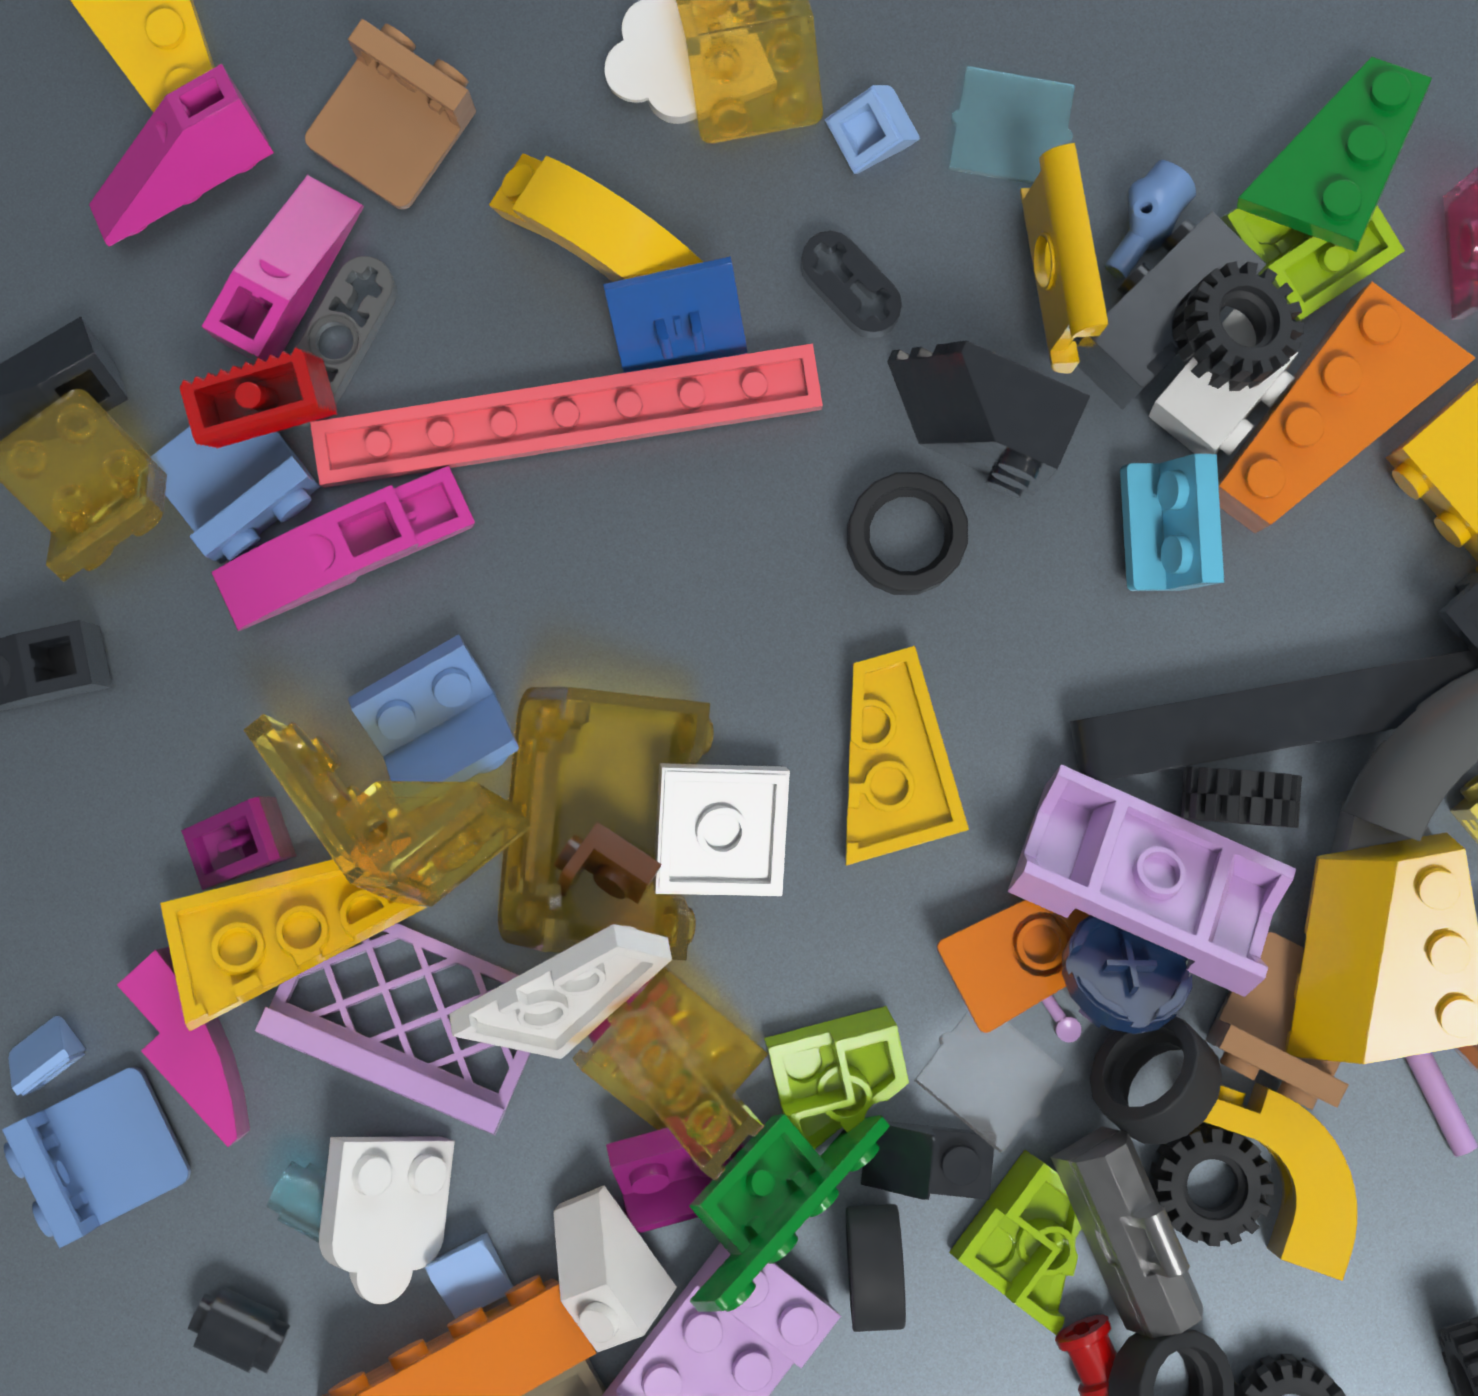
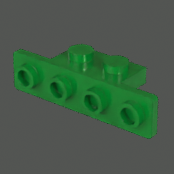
M785 1114L773 1115L689 1205L730 1253V1256L690 1299L691 1304L698 1312L724 1310L729 1312L742 1305L751 1296L756 1288L753 1279L767 1264L775 1263L787 1255L798 1241V1236L795 1232L809 1217H815L830 1207L839 1195V1190L836 1186L849 1172L857 1171L865 1166L877 1154L880 1146L876 1142L890 1127L882 1115L864 1118L862 1122L848 1133L844 1129L821 1155L815 1151Z

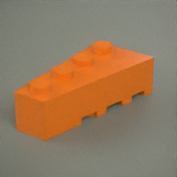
M1371 281L1350 300L1294 375V381L1267 411L1218 477L1220 508L1253 533H1257L1272 525L1466 367L1475 357Z
M536 1275L509 1289L505 1293L508 1301L487 1312H484L482 1307H478L457 1317L447 1325L448 1332L426 1343L424 1339H420L406 1345L388 1357L389 1362L366 1374L363 1371L348 1377L329 1389V1393L323 1396H522L595 1355L596 1351L562 1304L559 1281L551 1278L543 1283L540 1275Z

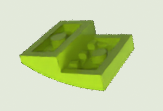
M1378 205L1357 252L1237 209V207L1220 218L1267 264L1258 275H1261L1269 268L1278 274L1272 282L1277 289L1286 282L1292 288L1293 292L1285 300L1288 304L1299 301L1303 312L1294 318L1296 321L1304 319L1405 251Z

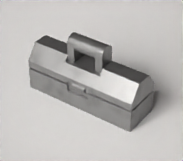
M1100 1127L1051 1157L1125 1329L1151 1338L1183 1333L1200 1322L1203 1316V1304L1188 1272L1190 1265L1165 1207L1160 1205L1129 1133L1127 1131Z

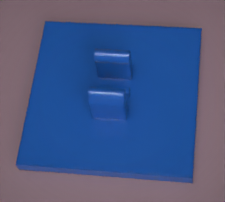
M731 256L603 284L623 373L748 354Z

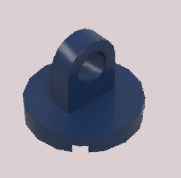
M1092 915L1079 922L1062 952V976L1069 994L1080 1007L1078 1012L1098 1028L1104 1025L1112 1030L1132 1034L1158 1030L1179 1013L1192 989V974L1189 977V971L1186 970L1188 958Z

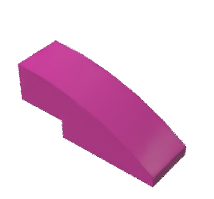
M165 947L154 950L117 984L120 990L160 1033L141 1052L223 1143L229 1147L250 1131L245 1092L233 1050L218 1017L192 1031L188 1030L184 1021L170 948Z

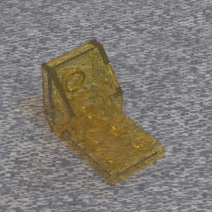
M262 714L244 729L248 738L348 882L395 903L424 907L434 906L532 827L517 806L478 782L376 781L364 792H361L353 784L346 787L335 770L341 766V762L332 748L319 736L311 740L296 723L291 722L286 726L268 715ZM377 821H384L377 828L373 825Z

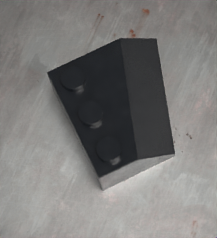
M967 340L937 344L934 352L923 347L912 348L910 354L900 349L892 350L887 361L918 444L988 475L985 482L988 486L1015 498H1020L1023 491L1034 495L1056 472L1090 398V395Z

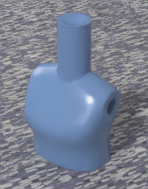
M1159 160L1144 178L1138 179L1131 185L1127 193L1129 231L1104 265L1111 275L1120 280H1125L1146 250L1159 249L1172 234L1181 212L1196 196L1195 183L1184 169L1172 162Z

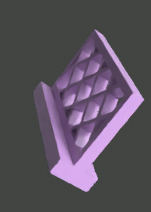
M398 923L381 931L386 933V935L371 941L368 938L363 941V944L343 951L280 984L269 1008L265 1007L255 1029L262 1036L494 1136L497 1134L506 1113V1108L531 1054L530 1052L517 1050L513 1059L510 1049L501 1047L509 1070L499 1093L473 1083L464 1058L496 1045L481 1042L461 1050L457 1038L452 1036L448 1016L451 1012L492 991L486 990L481 975L502 984L519 975ZM399 939L413 945L422 969L386 983L374 949ZM423 950L445 960L429 966ZM367 952L379 986L344 999L332 966ZM457 964L472 970L481 994L445 1008L432 974ZM322 969L325 970L336 1003L311 1013L288 1003L299 978ZM425 977L438 1011L402 1025L390 991ZM383 994L395 1028L371 1038L357 1033L347 1008ZM340 1011L346 1028L323 1017ZM441 1019L454 1054L431 1063L415 1058L406 1033ZM399 1036L405 1053L382 1044V1042ZM458 1061L464 1079L440 1068Z

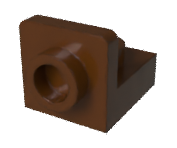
M596 822L585 839L574 834L559 854L554 866L562 872L554 891L566 897L581 874L586 870L594 875V882L604 892L617 899H625L627 897L638 905L651 887L662 864L610 829Z

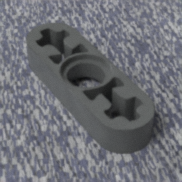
M369 256L353 258L343 265L296 347L321 357L324 360L326 371L337 373L334 380L330 382L336 406L397 297L396 281L387 266L380 260ZM374 273L377 274L375 282L382 292L377 298L367 295L362 300L357 312L362 318L368 320L363 327H360L349 315L335 310L340 303H343L351 311L358 299V293L352 286L353 281L356 278L367 280ZM338 325L348 328L353 335V346L350 352L340 359L324 357L319 350L321 334L332 326ZM329 417L322 418V419L315 420V421L327 420ZM310 422L298 425L299 427L311 428Z

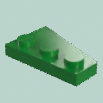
M1371 57L1238 197L1237 209L1357 252L1425 99L1432 77Z

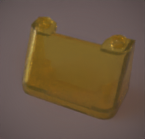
M530 687L526 689L519 703L516 718L515 738L519 749L513 753L498 903L499 932L506 943L542 952L561 953L610 925L616 924L631 926L640 931L668 937L672 960H687V949L695 934L696 920L693 910L688 907L682 895L655 894L652 883L637 905L627 897L625 899H617L610 896L597 886L593 880L594 875L584 870L567 896L563 897L561 895V885L557 884L562 871L556 868L554 863L574 834L585 839L596 822H599L655 859L659 764H697L702 755L708 753L714 735L713 723L709 718L710 703L576 687Z

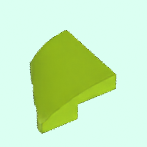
M887 1006L764 1038L781 1112L788 1117L814 1149L819 1147L842 1127L847 1133L864 1120L868 1109L872 1105L880 1101H888L909 1084L898 1027Z
M1024 1150L949 1253L1055 1335L1059 1333L1065 1319L1058 1312L1066 1275L1074 1276L1078 1259L1075 1243L1076 1237L1082 1228L1058 1173L1027 1150Z

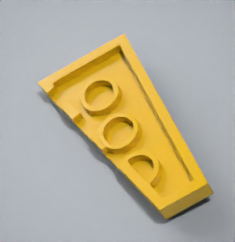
M411 839L160 903L185 1025L189 1031H192L431 906L415 840Z

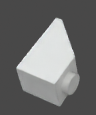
M605 1185L560 1203L553 1211L560 1300L597 1352L644 1336L676 1290V1285Z

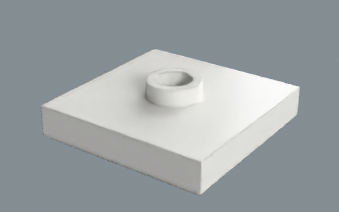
M660 763L655 860L662 865L653 881L655 894L782 896L790 776L788 768L781 766Z

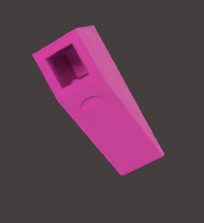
M222 64L164 97L89 203L101 235L108 247L128 236L140 233L150 223L182 205L196 201L203 193L236 174L247 172L259 161L274 153L257 118Z
M307 175L233 269L201 327L218 342L255 362L257 358L267 361L270 354L279 357L289 343L364 206Z

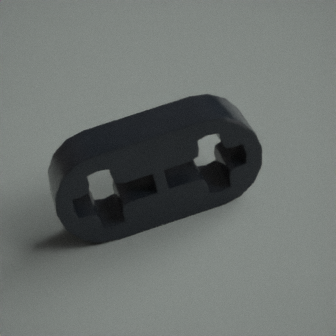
M830 230L819 232L809 239L804 246L801 257L802 276L808 285L858 335L867 338H877L889 333L898 322L902 307L901 296L895 285L844 234ZM822 249L825 253L831 254L838 249L843 253L840 267L850 278L846 283L831 270L824 272L822 275L815 271L819 260L816 254L818 250ZM857 286L870 299L877 298L880 294L884 296L887 301L883 312L887 318L882 321L874 315L866 320L860 318L858 314L861 311L862 302L852 290Z

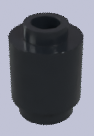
M223 1287L217 1297L205 1293L191 1319L188 1330L198 1334L194 1342V1348L248 1373L251 1372L252 1368H255L267 1374L291 1325L277 1319L279 1312Z

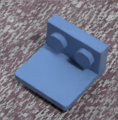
M459 634L348 698L351 710L384 758L398 803L405 813H411L421 806H430L438 803L449 794L452 788L478 773H488L497 769L506 761L508 756L519 749V745L494 689Z

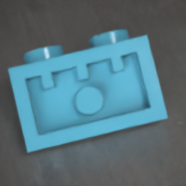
M1191 454L1162 463H1130L1123 465L1120 469L1127 588L1130 591H1182L1224 583L1217 454Z

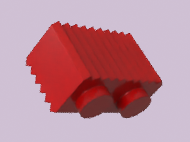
M296 347L292 354L282 351L279 357L270 354L267 361L257 358L255 364L245 361L242 368L233 365L230 371L220 369L217 375L208 372L205 378L196 376L193 382L183 380L179 387L194 441L197 445L212 446V448L216 447V449L337 414V407L324 360L315 354Z

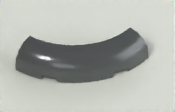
M1478 668L1450 682L1421 702L1416 707V711L1393 732L1388 740H1384L1376 748L1355 780L1341 811L1417 841L1421 840L1431 817L1446 794L1478 762Z

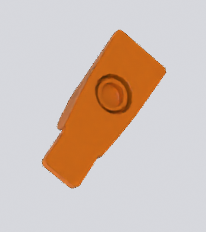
M1023 899L941 939L937 943V951L981 1032L988 1033L1066 987L1062 976V952L1079 922L1090 916L1089 914L1075 908L1066 918Z

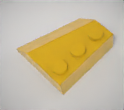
M1445 832L1423 836L1420 841L1407 839L1317 856L1304 930L1306 941L1300 974L1297 973L1294 991L1296 1002L1291 1031H1288L1285 1052L1298 1058L1368 1064L1478 1044V923L1466 849Z

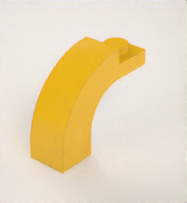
M522 153L515 166L504 177L501 187L489 203V206L502 218L557 243L587 262L612 282L703 263L687 246L638 208L588 176L547 155L541 161Z
M1255 1082L1248 1105L1246 1106L1243 1105L1246 1093L1221 1084L1218 1100L1203 1122L1259 1141L1273 1157L1280 1173L1282 1182L1281 1206L1267 1249L1281 1260L1343 1281L1356 1238L1357 1199L1351 1171L1338 1144L1314 1115L1300 1104L1277 1091Z

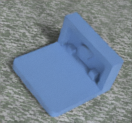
M189 426L153 454L146 464L149 475L194 531L189 537L205 557L220 564L226 560L232 561L251 551L261 540L258 535L276 521L285 522L300 513L311 502L310 495L321 487L278 431L216 449V447L212 448V446L197 445Z
M129 1067L43 1111L2 1129L8 1141L4 1144L7 1162L16 1176L19 1178L25 1177L36 1199L32 1204L35 1220L46 1236H54L59 1248L85 1236L100 1225L182 1185L191 1175L190 1165L145 1073L138 1067Z

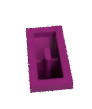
M258 796L248 799L181 830L202 890L296 857L276 797Z

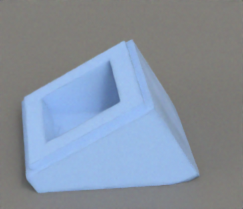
M889 85L871 86L824 119L854 174H858L906 149L920 139L896 92Z
M55 1016L9 1052L11 1086L17 1096L21 1094L25 1096L40 1090L85 1055L84 1052L87 1049L62 1017Z
M487 1232L434 1258L431 1263L425 1266L431 1282L455 1319L475 1308L484 1307L505 1297V1293L513 1287Z

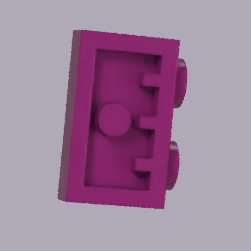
M731 1110L606 1144L610 1167L623 1194L627 1217L637 1232L642 1233L698 1218L689 1205L736 1156L744 1145Z

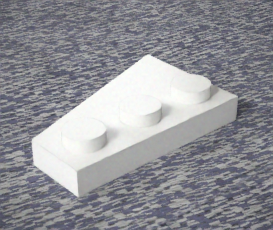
M612 924L451 1012L449 1016L452 1036L562 1059L672 960L668 937L640 931L631 926Z

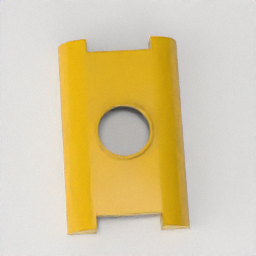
M1075 143L1060 145L1044 152L1039 157L1041 171L1031 188L1020 189L1051 369L1064 374L1072 373L1080 363L1077 344L1073 340L1076 337L1100 336L1108 325Z

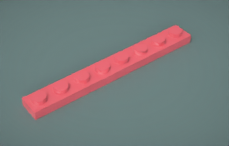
M806 344L310 422L319 485L327 488L435 471L448 465L450 468L819 411L822 410L823 404L813 344Z

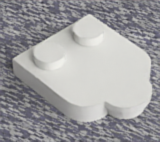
M640 0L634 3L626 12L622 22L623 41L611 49L606 58L604 68L607 84L616 96L634 103L647 101L657 117L673 124L692 121L776 86V77L743 0Z
M442 1136L330 1137L319 1247L323 1257L330 1264L349 1272L356 1292L363 1299L374 1304H386L394 1301L406 1290L413 1270L425 1267L439 1253L444 1238L454 1140Z

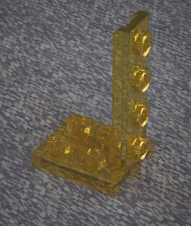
M665 966L631 1004L627 1001L624 1002L609 1016L607 1020L611 1026L588 1052L585 1053L580 1049L572 1059L582 1072L655 1129L668 1128L698 1167L716 1181L726 1170L722 1164L749 1134L755 1137L764 1127L735 1091L767 1057L768 1053L757 1041Z

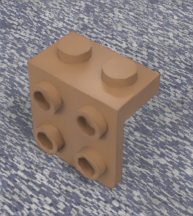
M361 19L348 38L357 60L307 130L305 141L311 151L397 209H407L414 203L476 113V109L469 90L465 88L469 82L458 70L440 59H437L432 66L414 54L413 51L416 49V45L393 26L384 24L381 30H379L364 19Z
M1268 931L1261 954V959L1268 966L1266 978L1245 997L1229 991L1205 1041L1224 1050L1219 1063L1255 1080L1261 1069L1282 1080L1277 1092L1311 1110H1313L1318 1099L1338 1108L1349 1085L1334 1077L1341 1062L1298 1058L1285 1052L1288 1031H1291L1296 1002L1294 991L1297 973L1300 974L1304 948L1276 933Z

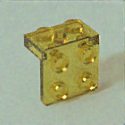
M676 0L678 19L688 55L700 137L704 142L718 143L809 126L818 123L822 119L823 105L814 16L809 0Z
M71 390L0 441V483L51 531L46 566L63 582L83 568L86 571L96 569L107 560L116 545L132 534L135 537H140L148 533L158 524L163 516L167 474L84 390Z

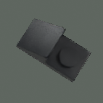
M887 1121L890 1127L876 1142L880 1146L879 1151L861 1170V1185L921 1200H929L930 1194L989 1200L996 1135L993 1132Z

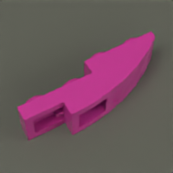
M448 465L396 488H393L392 485L330 511L233 559L212 571L211 574L239 632L356 582L357 577L469 530L474 527L475 521Z

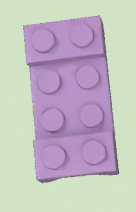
M1061 764L1044 786L1008 892L1066 918L1075 908L1189 958L1186 970L1190 973L1245 997L1266 978L1268 966L1261 959V954L1273 913L1292 883L1296 868Z
M720 1243L602 1396H769L794 1363L800 1368L804 1366L840 1319L841 1315L828 1301L806 1288L775 1263L767 1264L753 1279L756 1284L754 1292L736 1309L729 1312L725 1310L698 1312L691 1304L690 1299L730 1256V1253Z

